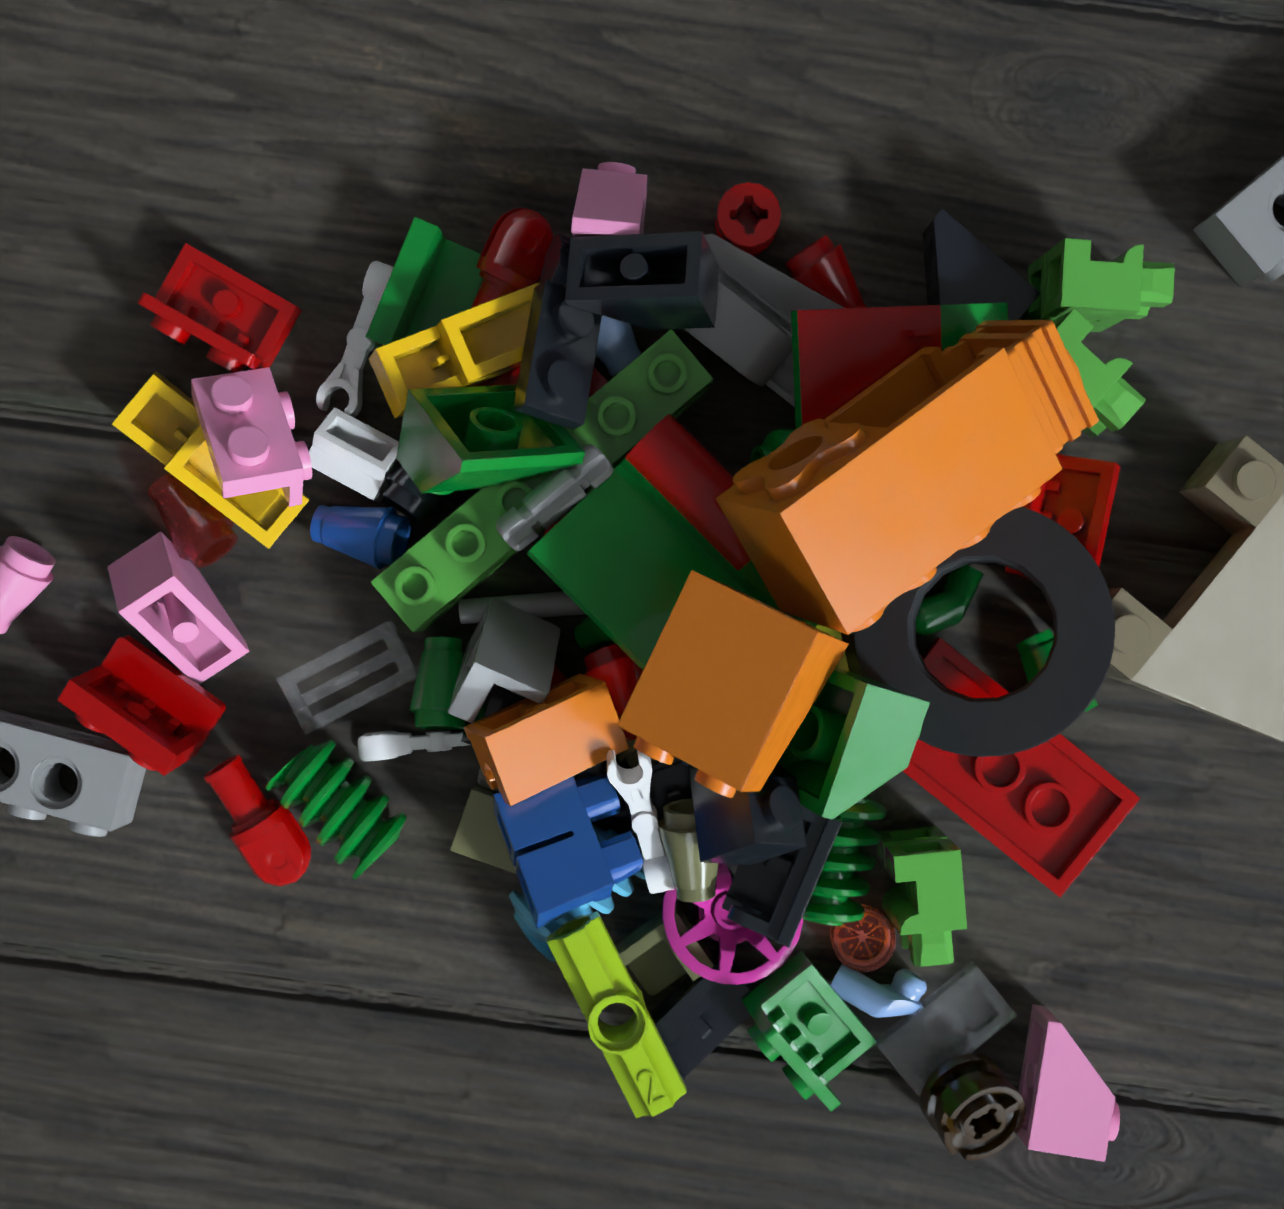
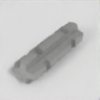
M592 444L586 445L583 448L585 455L582 464L570 466L568 469L556 470L522 499L525 504L519 510L513 506L497 520L495 524L496 529L511 548L516 551L523 550L538 537L535 531L542 525L547 530L587 496L584 492L585 489L590 485L596 489L612 475L613 467L596 446Z

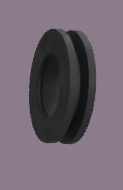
M1019 507L996 520L987 536L980 542L968 548L959 549L936 567V574L927 583L901 594L890 602L882 616L874 624L854 632L856 654L863 677L892 686L930 702L922 724L919 740L944 751L960 755L988 757L1014 754L1045 743L1060 734L1081 716L1096 697L1110 667L1115 640V616L1107 583L1097 563L1087 549L1069 531L1052 519L1036 511ZM997 563L1022 572L1042 590L1053 613L1054 641L1044 667L1026 686L997 698H972L948 689L928 671L917 648L916 618L924 596L943 575L967 564Z

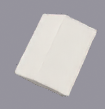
M335 407L314 432L313 443L309 450L312 468L379 503L383 498L381 494L389 485L386 477L400 464L396 458L399 445L397 440Z

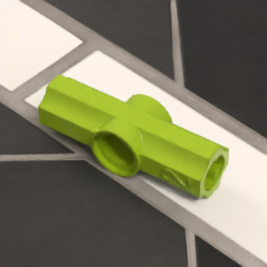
M598 911L587 915H580L562 924L555 932L547 936L546 942L587 1021L591 1040L602 1050L635 1117H654L673 1107L675 1102L687 1093V1088L645 1006L642 991L630 977ZM614 1003H624L634 1010L632 1017L626 1023L617 1026L603 1022L599 1015L605 1007Z

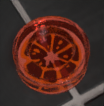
M861 904L865 909L864 917L859 921L845 922L842 926H831L830 941L835 954L845 966L855 971L869 972L882 967L889 961L895 950L896 935L892 924L880 910L870 905Z

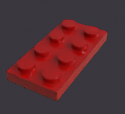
M936 637L922 654V659L928 671L950 690L972 698H997L1009 693L942 638ZM1061 734L1025 751L988 757L960 755L944 751L918 739L909 765L902 771L1060 898L1141 799Z

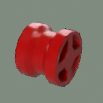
M746 182L735 185L725 192L719 202L715 222L716 235L752 256L760 255L770 247L779 228L781 218L779 201L771 190L761 184ZM751 210L755 212L758 217H764V219H757L756 216L751 213Z

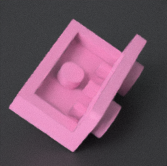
M270 368L191 379L192 398L223 498L282 488L288 507L301 505L303 480L312 479L311 459L306 443L304 441H294L291 429L295 428V417L291 398L287 391H277Z

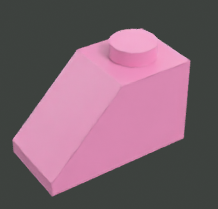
M617 162L600 163L598 170L583 168L572 218V236L643 234L647 200V175L636 174V169L633 166Z
M161 531L107 566L118 612L176 667L198 685L250 652L247 643L200 571Z
M1032 1004L1018 1091L1025 1102L1026 1113L1023 1125L1017 1134L1028 1150L1105 1162L1108 1141L1116 1139L1120 1126V1111L1115 1101V1096L1062 1023L1045 1006Z

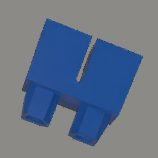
M607 774L584 778L576 782L572 776L512 806L504 802L501 793L493 794L494 814L513 866H516V874L536 929L560 919L563 913L591 901L598 902L610 898L614 884L624 881L642 869L643 858L631 831L599 842L593 829L592 822L612 816L620 811L621 806L614 786L609 782Z

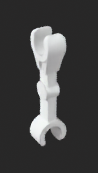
M374 261L367 270L362 289L364 299L354 327L347 334V346L342 360L318 389L316 403L320 410L327 411L333 392L343 388L349 395V404L344 412L355 418L361 411L363 405V368L369 352L374 348V345L365 336L392 273L393 267Z
M451 730L425 732L426 735L418 736L395 731L372 732L358 738V754L362 761H378L411 754L413 750L427 749V752H437L470 744L461 742L463 732L451 733Z
M614 749L609 750L606 760L607 776L609 782L629 805L632 829L637 833L642 850L643 869L649 892L654 894L673 890L675 886L658 828L657 810L652 805L649 794L652 777L651 757L637 750L639 765L632 769H625L617 764Z

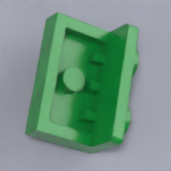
M800 951L742 999L743 1004L755 1021V1024L747 1031L759 1049L771 1062L780 1055L783 1057L787 1064L782 1067V1071L805 1100L815 1093L832 1112L841 1102L828 1082L877 1043V1041L807 956Z

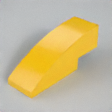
M540 282L442 319L434 327L376 348L369 357V361L394 418L396 419L404 415L408 389L473 387L521 366L533 292Z
M157 371L112 423L117 429L165 465V470L268 549L309 501V498L302 493V504L288 507L282 488L223 498L194 401Z

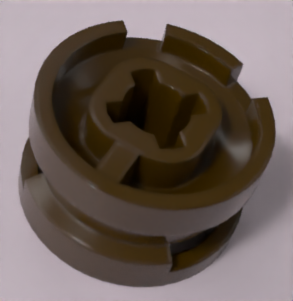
M969 1053L948 1060L931 1074L920 1096V1108L932 1128L937 1131L939 1138L952 1155L960 1153L965 1160L969 1161L989 1157L1003 1149L1017 1135L1025 1119L1026 1106L1022 1096L1006 1080L1005 1075L996 1063L983 1054ZM973 1065L968 1074L960 1075L958 1069ZM952 1074L953 1079L946 1086H941L940 1083L943 1079Z

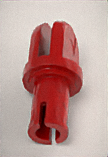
M516 208L504 213L494 224L475 267L480 269L478 275L484 279L470 309L539 283L548 245L554 239L549 222L539 212L526 208Z
M239 754L234 755L215 766L203 777L206 783L210 784L235 821L231 825L232 831L229 834V838L253 874L261 881L275 886L294 883L306 872L311 859L309 840L291 811L281 806V800H267L243 764L241 756Z

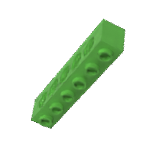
M670 329L588 399L584 425L574 430L564 428L582 449L590 444L596 446L609 460L614 470L634 446L666 415L671 413L675 418H678L709 392L713 378L674 331ZM556 470L480 489L372 580V585L412 632L425 631L456 605L460 599H463L518 552L511 548L501 537L495 524L513 506L517 510L525 504L522 499ZM590 485L587 489L584 490V492L587 494L594 487ZM542 525L535 531L536 534L539 535L545 528Z

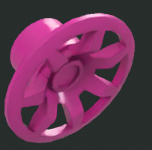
M719 863L717 882L715 884V897L707 901L691 902L695 904L694 916L696 924L681 936L677 931L674 917L675 901L677 898L676 887L673 890L665 891L662 909L665 933L671 948L680 961L701 977L720 984L739 985L755 982L781 967L791 955L799 940L803 919L800 921L790 947L781 945L776 952L766 936L727 918L729 911L722 908V903L733 879L727 864ZM705 937L719 942V970L700 963L690 954L686 946ZM748 941L768 959L765 963L752 970L730 972L735 956L736 944Z

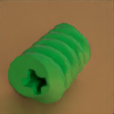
M330 739L316 746L312 744L300 752L269 781L265 789L269 791L285 784L288 785L280 801L284 809L292 808L303 802L306 803L298 823L304 828L321 820L324 822L316 842L323 846L340 839L342 843L334 857V861L339 865L358 857L360 861L352 875V879L355 881L400 837L399 834L407 819V815L401 812L384 819L382 813L390 798L383 794L366 801L364 796L372 779L367 775L349 783L346 778L355 761L349 757L331 764L328 760L337 743L334 739Z
M866 796L840 814L842 819L841 827L802 919L826 925L842 926L845 922L859 921L864 917L865 909L863 906L850 897L863 896L870 891V883L855 872L872 870L875 867L876 859L874 856L860 846L876 845L881 842V833L867 824L866 821L884 819L887 815L885 806Z

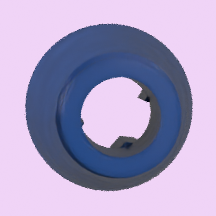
M319 505L313 514L310 526V536L313 542L322 543L329 548L377 569H383L386 565L393 564L407 552L411 532L409 518L398 515L393 507H330Z

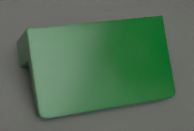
M414 217L365 337L376 348L434 327L442 319L470 309L484 279L478 275L480 269L475 267L481 253L445 239L438 226Z

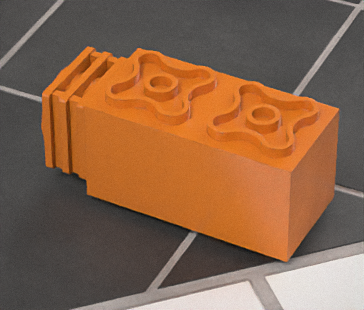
M1051 320L983 321L976 326L975 331L965 334L958 340L956 345L949 346L941 351L940 347L924 346L824 420L816 419L794 430L775 451L738 471L732 480L735 485L718 496L716 500L780 611L849 635L851 632L863 630L879 620L885 608L895 598L931 580L937 572L936 567L956 551L973 546L984 539L989 533L991 526L1000 517L1033 501L1041 492L1040 486L1062 470L1056 454L1063 449V445L1068 441H1074L1081 435L1083 429L1091 428L1099 419L1084 389L1079 369L1065 348L1055 324Z

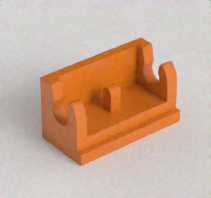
M580 673L551 686L550 692L543 703H537L525 698L464 727L491 790L498 787L504 802L510 806L607 760V752L614 749L615 755L629 749L622 728L617 726L619 719L605 681Z

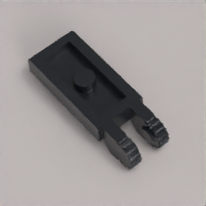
M558 234L555 235V238L548 245L540 284L534 288L513 408L515 411L574 430L584 425L602 315L571 307L566 303V287L564 285L567 281L571 238Z

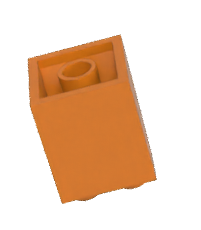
M691 570L617 726L637 736L633 747L641 753L668 765H672L675 757L697 768L698 771L694 780L718 794L733 798L736 790L740 792L760 791L842 658L848 643L735 588Z

